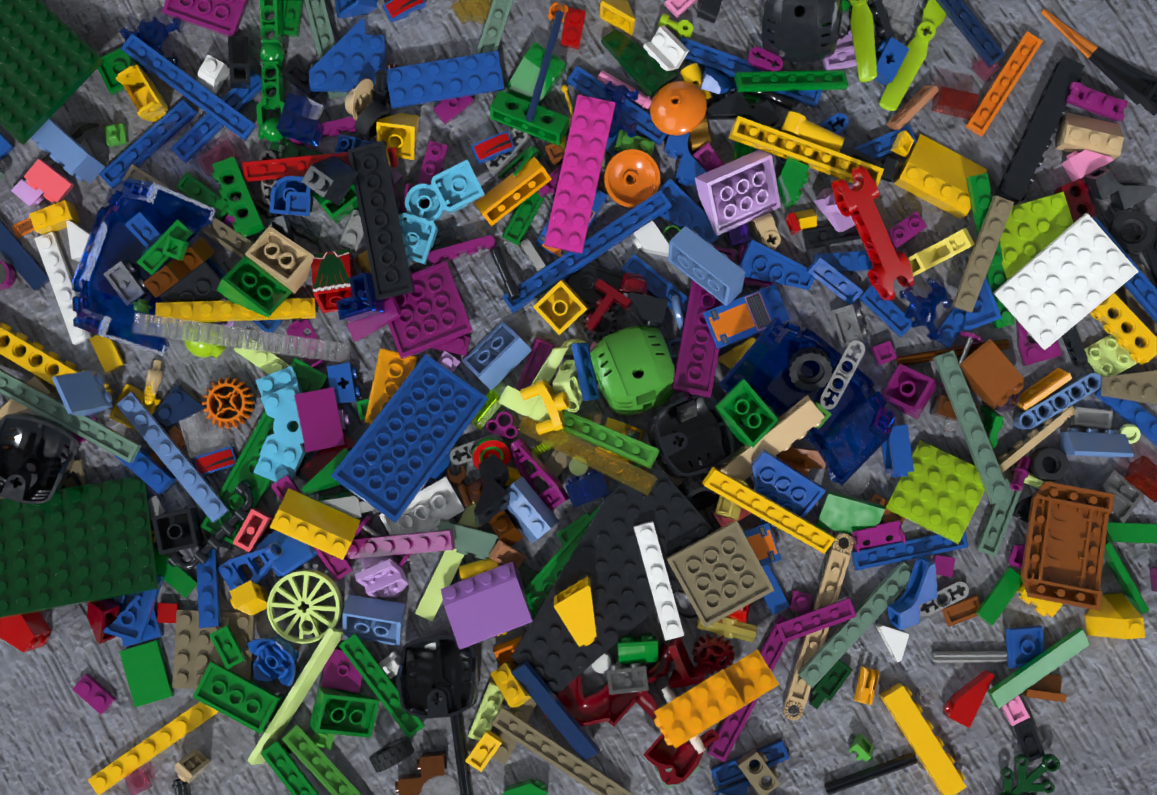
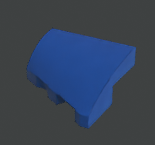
M705 66L701 89L717 94L729 93L730 90L735 92L736 85L721 72Z

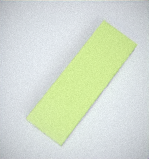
M492 681L488 685L468 737L477 741L480 740L487 729L492 730L493 725L491 722L500 710L504 700V696L498 686Z

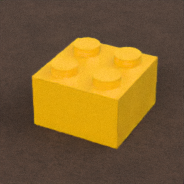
M565 280L558 282L533 306L558 335L562 334L590 308Z

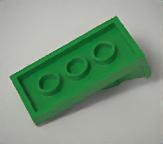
M211 661L192 697L261 734L266 731L267 723L284 694L276 695L237 673L226 669L224 666Z

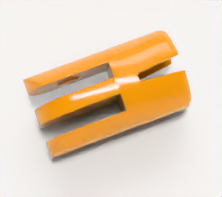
M861 666L853 697L855 701L872 705L880 674L879 670Z

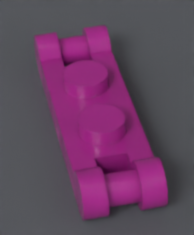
M1078 82L1071 83V93L1067 97L1066 103L1114 121L1124 120L1125 114L1123 112L1124 108H1127L1128 101L1106 95L1085 87Z
M347 117L292 130L289 132V139L294 144L301 146L307 140L318 141L324 136L335 137L340 135L341 132L349 131L356 133L358 130L355 128V119Z
M485 236L431 251L428 259L433 265L441 263V260L447 258L455 260L465 253L473 255L483 248L490 250L496 247V242L492 236Z

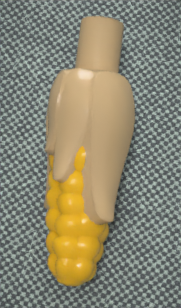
M154 360L152 369L150 368L146 375L144 401L147 405L152 404L155 400L162 381V371L160 370L162 362L159 360Z

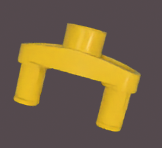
M544 379L520 390L524 401L540 395L551 419L536 424V430L539 435L553 430L559 431L564 429L565 423L562 410L570 406L564 391L555 394L549 383Z

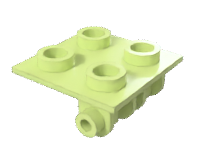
M1112 334L1084 349L1088 363L1095 373L1101 377L1118 375L1137 364L1132 360L1129 352L1118 345L1117 339Z

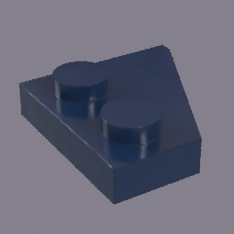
M175 385L152 416L166 427H171L179 421L203 411L207 407Z

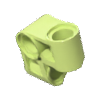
M571 359L564 361L559 366L556 378L553 380L555 394L563 391L566 393L570 406L565 410L569 412H577L583 400L575 361Z

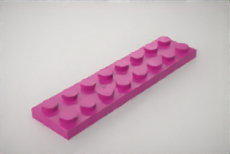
M582 95L577 96L544 246L579 254L583 252L616 105L615 102Z

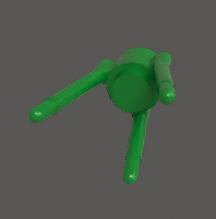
M529 146L497 177L501 178L522 159V163L513 173V176H516L531 158L535 157L541 163L539 158L542 154L535 147Z

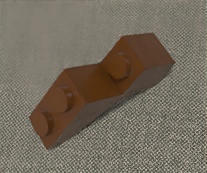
M202 237L186 249L183 261L173 259L144 281L143 284L157 298L216 252Z
M482 477L466 487L475 505H477L486 485ZM505 510L496 514L489 522L498 538L509 546L524 538Z
M445 751L422 753L420 759H417L418 772L421 771V773L400 775L398 781L395 782L396 794L419 795L426 781L436 776L445 775L447 771Z

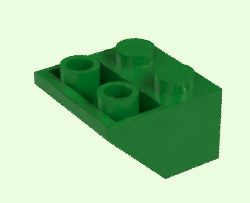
M790 157L787 158L781 167L776 179L778 193L786 209H789L791 205L795 206L796 202H798L803 192L800 188H803L810 176V173L807 172L810 166Z
M353 184L340 205L323 198L316 192L313 193L315 199L336 224L358 207Z
M640 633L639 637H632V634H627L617 642L619 664L658 662V641L655 635L652 636V633Z

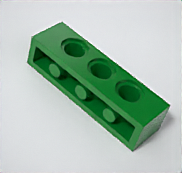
M499 90L490 106V119L559 146L569 128V117L538 105L533 122L527 121L526 117L531 102Z
M233 156L212 164L214 171L211 172L215 182H219L221 188L218 190L222 199H226L228 205L225 207L229 216H233L235 222H232L236 233L240 232L242 237L245 238L264 231L265 228L235 157ZM234 179L232 183L226 184L227 180ZM237 195H240V196H241V198H240L239 200H236V201L233 200V198H234L235 196H237ZM248 212L247 216L239 217L241 213Z

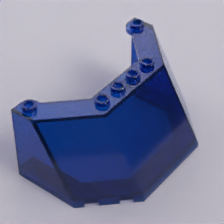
M127 178L123 182L124 188L121 191L116 190L108 199L110 204L106 208L101 207L97 212L72 281V290L76 292V296L72 298L73 311L77 313V317L73 319V326L163 356L169 347V342L164 335V324L156 323V303L164 302L159 296L155 298L150 292L139 298L149 301V305L152 306L149 309V314L133 311L134 305L126 306L104 276V273L120 261L130 260L136 264L138 272L143 278L147 280L152 276L137 263L148 249L125 226L139 212L148 219L161 235L178 219L193 232L186 240L189 242L204 226H208L214 221L216 209L154 182Z
M774 317L725 375L719 385L722 386L726 393H729L741 379H744L762 401L774 409L775 413L780 417L807 395L814 403L818 402L820 404V398L826 388L824 386L819 388V390L804 391L792 383L788 364L794 352L796 353L800 348L812 346L822 349L831 360L832 375L843 355L812 330L807 328L805 331L800 330L801 327L789 321L784 324L781 323V318ZM810 360L804 362L800 370L804 376L813 377L819 373L820 366L817 362ZM844 361L842 369L845 372H850L853 369V364L850 361ZM858 368L855 370L838 404L833 409H826L831 413V416L819 429L816 427L809 429L805 436L809 442L814 444L828 467L829 478L841 486L890 437L896 419L895 413L892 410L888 411L885 407L887 402L879 391L875 392L873 389L875 384L872 379ZM841 378L833 380V386L836 389L843 387L844 382ZM829 388L828 391L831 392L830 396L828 398L824 397V400H826V405H829L830 403L834 404V401L832 400L834 394H836L837 396H839L840 394L838 392L832 391Z

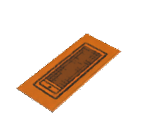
M30 217L11 226L17 239L35 230Z

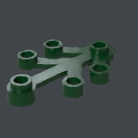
M1018 754L1015 757V762L1018 765L1017 785L1012 790L1011 780L1014 778L1013 771L1009 767H1004L1000 771L1003 777V792L998 795H1020L1022 792H1030L1027 795H1037L1035 792L1052 793L1055 790V786L1051 780L1045 779L1041 783L1033 782L1046 771H1057L1060 767V761L1054 754H1045L1042 758V763L1026 777V768L1029 760L1025 755Z

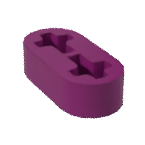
M754 47L749 52L747 60L751 66L764 72L781 71L783 67L781 57L760 47Z

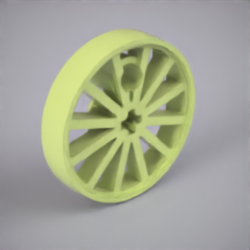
M298 569L283 576L272 588L267 601V614L274 630L284 639L300 644L321 640L327 630L323 633L319 631V620L326 624L328 629L335 628L341 618L343 609L342 596L336 583L328 575L314 569ZM304 575L303 593L300 591L294 576ZM310 576L319 578V582L309 595ZM287 579L296 596L281 587V584ZM325 582L331 589V592L314 599L316 593ZM276 592L280 593L292 602L287 603L274 601ZM334 595L336 606L316 604ZM304 602L305 604H309V608L306 609V607H302V604ZM274 607L294 608L279 617H275ZM317 610L335 611L333 621H330ZM297 613L286 630L278 623V621ZM301 617L299 623L300 633L299 637L290 634V631ZM306 620L311 621L313 629H307L304 622ZM314 633V635H315L314 637H309V638H306V637H305V634H306V635H309V634Z

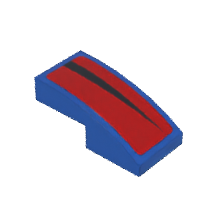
M390 0L382 8L390 22L393 23L408 17L411 12L424 8L427 3L425 0Z
M508 131L482 140L470 148L479 165L494 160L499 155L514 151L515 145Z
M228 447L193 458V463L199 473L204 476L234 467L236 458L233 448Z

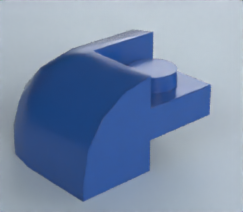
M285 176L274 184L270 197V213L310 216L312 189L301 182L304 177Z

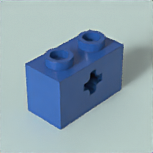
M893 37L881 40L876 47L877 77L875 80L882 85L893 81L909 51L908 47Z
M352 363L327 366L330 388H334L337 405L359 401L361 390L360 386L356 385L355 378H358L356 366L353 367ZM344 379L349 382L346 385V389L341 386V383H344Z

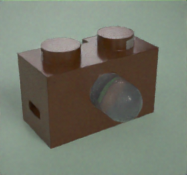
M944 395L935 396L930 415L945 419L944 430L949 433L953 432L958 420L949 397Z

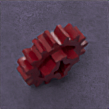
M714 633L713 637L706 634L705 639L699 637V642L694 644L692 655H694L693 661L698 662L697 666L708 664L711 669V675L714 674V671L720 672L722 669L725 670L733 665V660L735 659L734 646H730V640L724 641L723 635L717 638L716 633Z

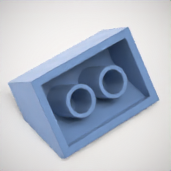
M502 321L462 362L492 390L532 350Z
M1067 428V432H1060L1059 449L1065 455L1134 457L1126 434H1118V430H1105V433H1099V429H1086V432H1079V428Z
M520 477L505 490L509 493L510 502L505 511L531 543L538 540L559 522L557 517L523 477Z
M348 595L343 610V631L345 632L343 637L348 638L356 633L361 640L400 646L406 604L358 595Z

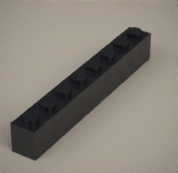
M1066 56L1057 61L994 196L1013 201V205L1024 201L1028 194L1026 189L1036 177L1034 172L1044 160L1042 155L1044 151L1049 149L1052 143L1050 138L1052 134L1057 132L1060 123H1058L1059 119L1065 115L1068 109L1066 101L1071 93L1070 85L1072 82L1079 83L1081 81L1085 65Z

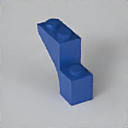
M690 132L683 135H669L664 153H667V156L670 158H681L675 180H678V183L684 186H689V184L696 186L695 177L706 173V171L691 156L688 150Z
M923 556L919 557L915 562L904 594L896 602L888 605L889 623L898 629L904 630L920 623L919 605L938 598L936 566L934 562Z

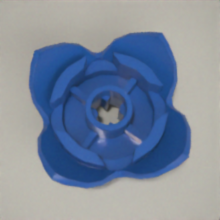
M280 635L271 638H258L248 642L249 651L255 654V656L257 655L253 663L254 680L269 682L278 678L283 685L291 686L295 676V665L299 658L298 651L293 649Z

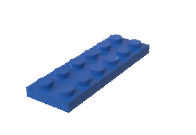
M498 51L385 69L392 109L505 90Z

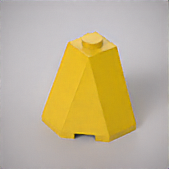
M1122 593L1102 594L1100 611L1089 609L1084 615L1086 635L1117 639L1146 638L1143 617Z

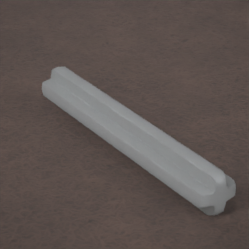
M934 651L932 653V660L935 663L1008 662L1007 651Z

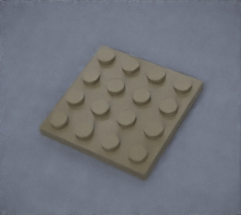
M737 520L666 558L704 628L774 591Z
M178 609L176 612L172 688L196 689L211 661L225 667L209 635L226 625L230 626L246 657V660L229 668V670L252 682L254 654L249 651L247 643L254 640L256 614L250 616L242 611H220L221 626L201 629L199 628L198 610Z

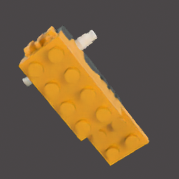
M757 649L677 698L672 690L669 689V686L663 688L661 691L667 704L654 711L657 717L653 721L657 728H660L667 745H674L675 748H678L690 740L695 750L700 754L706 749L699 734L777 687L779 683Z

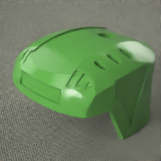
M633 326L619 330L604 337L590 352L593 369L601 393L612 411L617 414L631 415L647 411L663 404L675 393V390H672L675 378L674 364L672 363L664 336L656 327ZM640 371L644 375L642 378L637 379L633 377L634 373Z

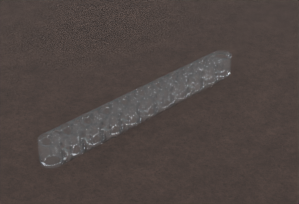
M134 313L132 333L343 364L349 363L352 347L351 344L142 313Z

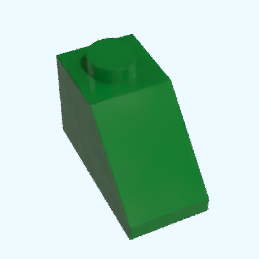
M528 779L506 786L502 795H547L548 787H546L545 782L539 779Z

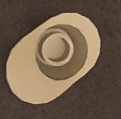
M370 79L362 80L346 96L345 109L347 113L353 116L355 121L360 113L372 103L374 85Z

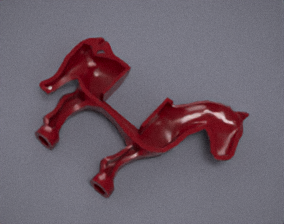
M664 643L658 648V662L647 671L648 686L670 672V662L673 661V658L669 655L668 646ZM581 675L576 677L556 695L581 726L601 722H609L612 726H615L635 703L642 707L653 719L657 717L654 711L660 708L650 695L649 690L609 695L608 684L600 692L584 698ZM710 729L700 736L704 748L706 749L708 745L719 739V735L715 730ZM661 734L643 755L657 767L660 777L665 784L673 785L684 782L699 765L704 751L698 754V751L695 750L691 742H686L678 748H675L674 745H667L664 735ZM672 768V770H671L670 772H667V771L665 770V769Z

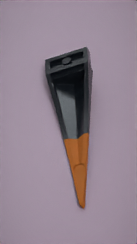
M1046 9L1041 11L1042 15L1136 105L1140 103L1153 116L1157 114L1156 77L1127 64L1099 48L1072 30Z

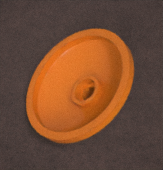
M675 81L663 86L653 97L650 105L651 119L656 128L665 134L674 136L687 134L697 128L703 121L707 110L706 98L702 90L691 82Z
M629 149L621 151L611 158L605 168V189L611 199L617 204L630 208L636 207L657 193L660 186L658 165L650 155L641 150ZM628 175L632 177V181L630 183L626 180Z

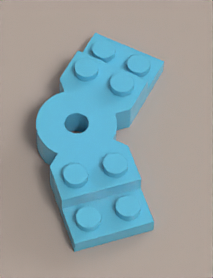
M468 160L433 176L431 185L418 184L407 193L405 198L407 213L401 214L409 260L426 264L430 249L433 247L438 232L435 222L442 217L444 211L454 213L468 206L469 203L485 196ZM426 199L429 200V207L421 208V202Z
M289 366L255 380L262 396L261 400L267 416L275 419L273 423L275 434L267 436L253 473L274 482L287 474L294 481L306 453L302 445L304 442L294 398L295 394H301L303 391L293 366ZM294 421L299 425L295 432L290 428L291 423Z

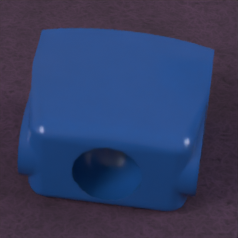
M276 530L263 541L256 544L258 549L267 547L273 542L281 545L283 554L272 566V569L279 578L295 571L318 555L312 546Z

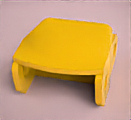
M138 65L128 67L115 77L125 88L139 111L137 112L138 116L143 120L157 122L167 114L169 110L167 104L153 81Z

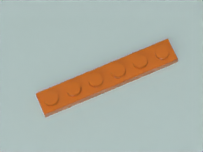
M1028 31L1024 33L965 127L980 137L984 135L1043 41Z

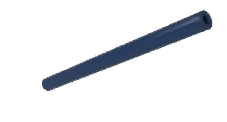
M557 11L535 85L526 120L530 122L534 120L564 16L562 11Z

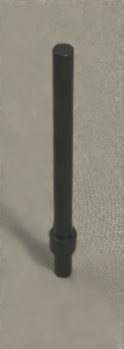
M252 197L256 209L271 218L282 216L281 214L270 213L268 206ZM289 220L291 230L295 232V235L300 238L304 237L314 244L318 243L319 238L307 231L306 227L297 225Z

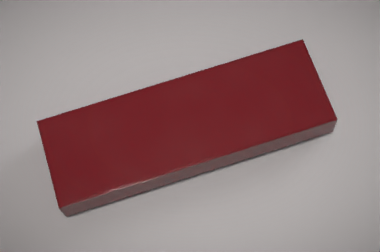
M344 431L345 445L321 449L300 469L309 480L316 476L344 448L349 451L355 445V442Z

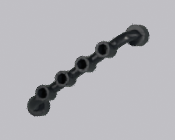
M243 480L235 488L234 491L239 496L245 495V503L207 541V544L194 555L192 560L189 562L183 561L185 556L177 551L169 558L167 563L173 568L178 566L185 570L192 569L199 563L201 565L205 564L210 559L208 553L212 549L218 550L224 542L221 539L225 535L231 536L237 530V527L234 525L239 520L241 522L246 520L249 514L248 510L254 501L253 493L249 489L251 484Z

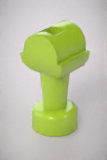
M666 13L662 14L658 23V27L665 26L675 31L679 39L681 37L690 39L694 29L693 25L688 22L689 20L676 22L670 20V15Z

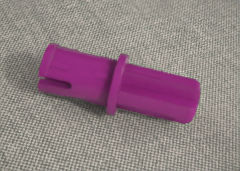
M1024 455L1018 460L1016 468L1012 471L1013 478L1009 486L1010 489L1022 491L1025 478L1028 477L1029 456Z

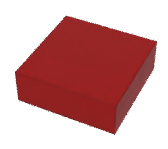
M795 212L788 214L785 217V222L790 234L795 235L801 231V227Z
M158 603L157 622L176 623V612L179 609V603Z

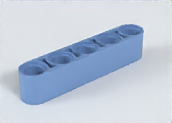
M1097 373L1080 376L1051 393L1027 411L1022 410L1017 413L1013 418L1014 426L1017 429L1024 430L1039 425L1101 388L1102 377ZM1089 378H1091L1093 382V385L1091 387L1088 385ZM1072 388L1076 389L1075 397L1071 393ZM1056 397L1060 399L1059 406L1055 404ZM1040 406L1044 410V414L1042 416L1038 412ZM1023 416L1028 420L1027 425L1022 423Z

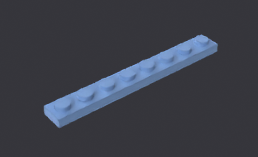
M130 392L116 404L212 522H216L230 510L133 392Z

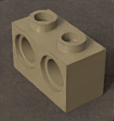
M753 748L739 758L736 763L759 795H767L780 785L777 779L780 776L774 767L769 768L765 762L768 759L763 752H757ZM751 760H758L756 767H749ZM763 776H770L769 782L765 784L761 783V778Z

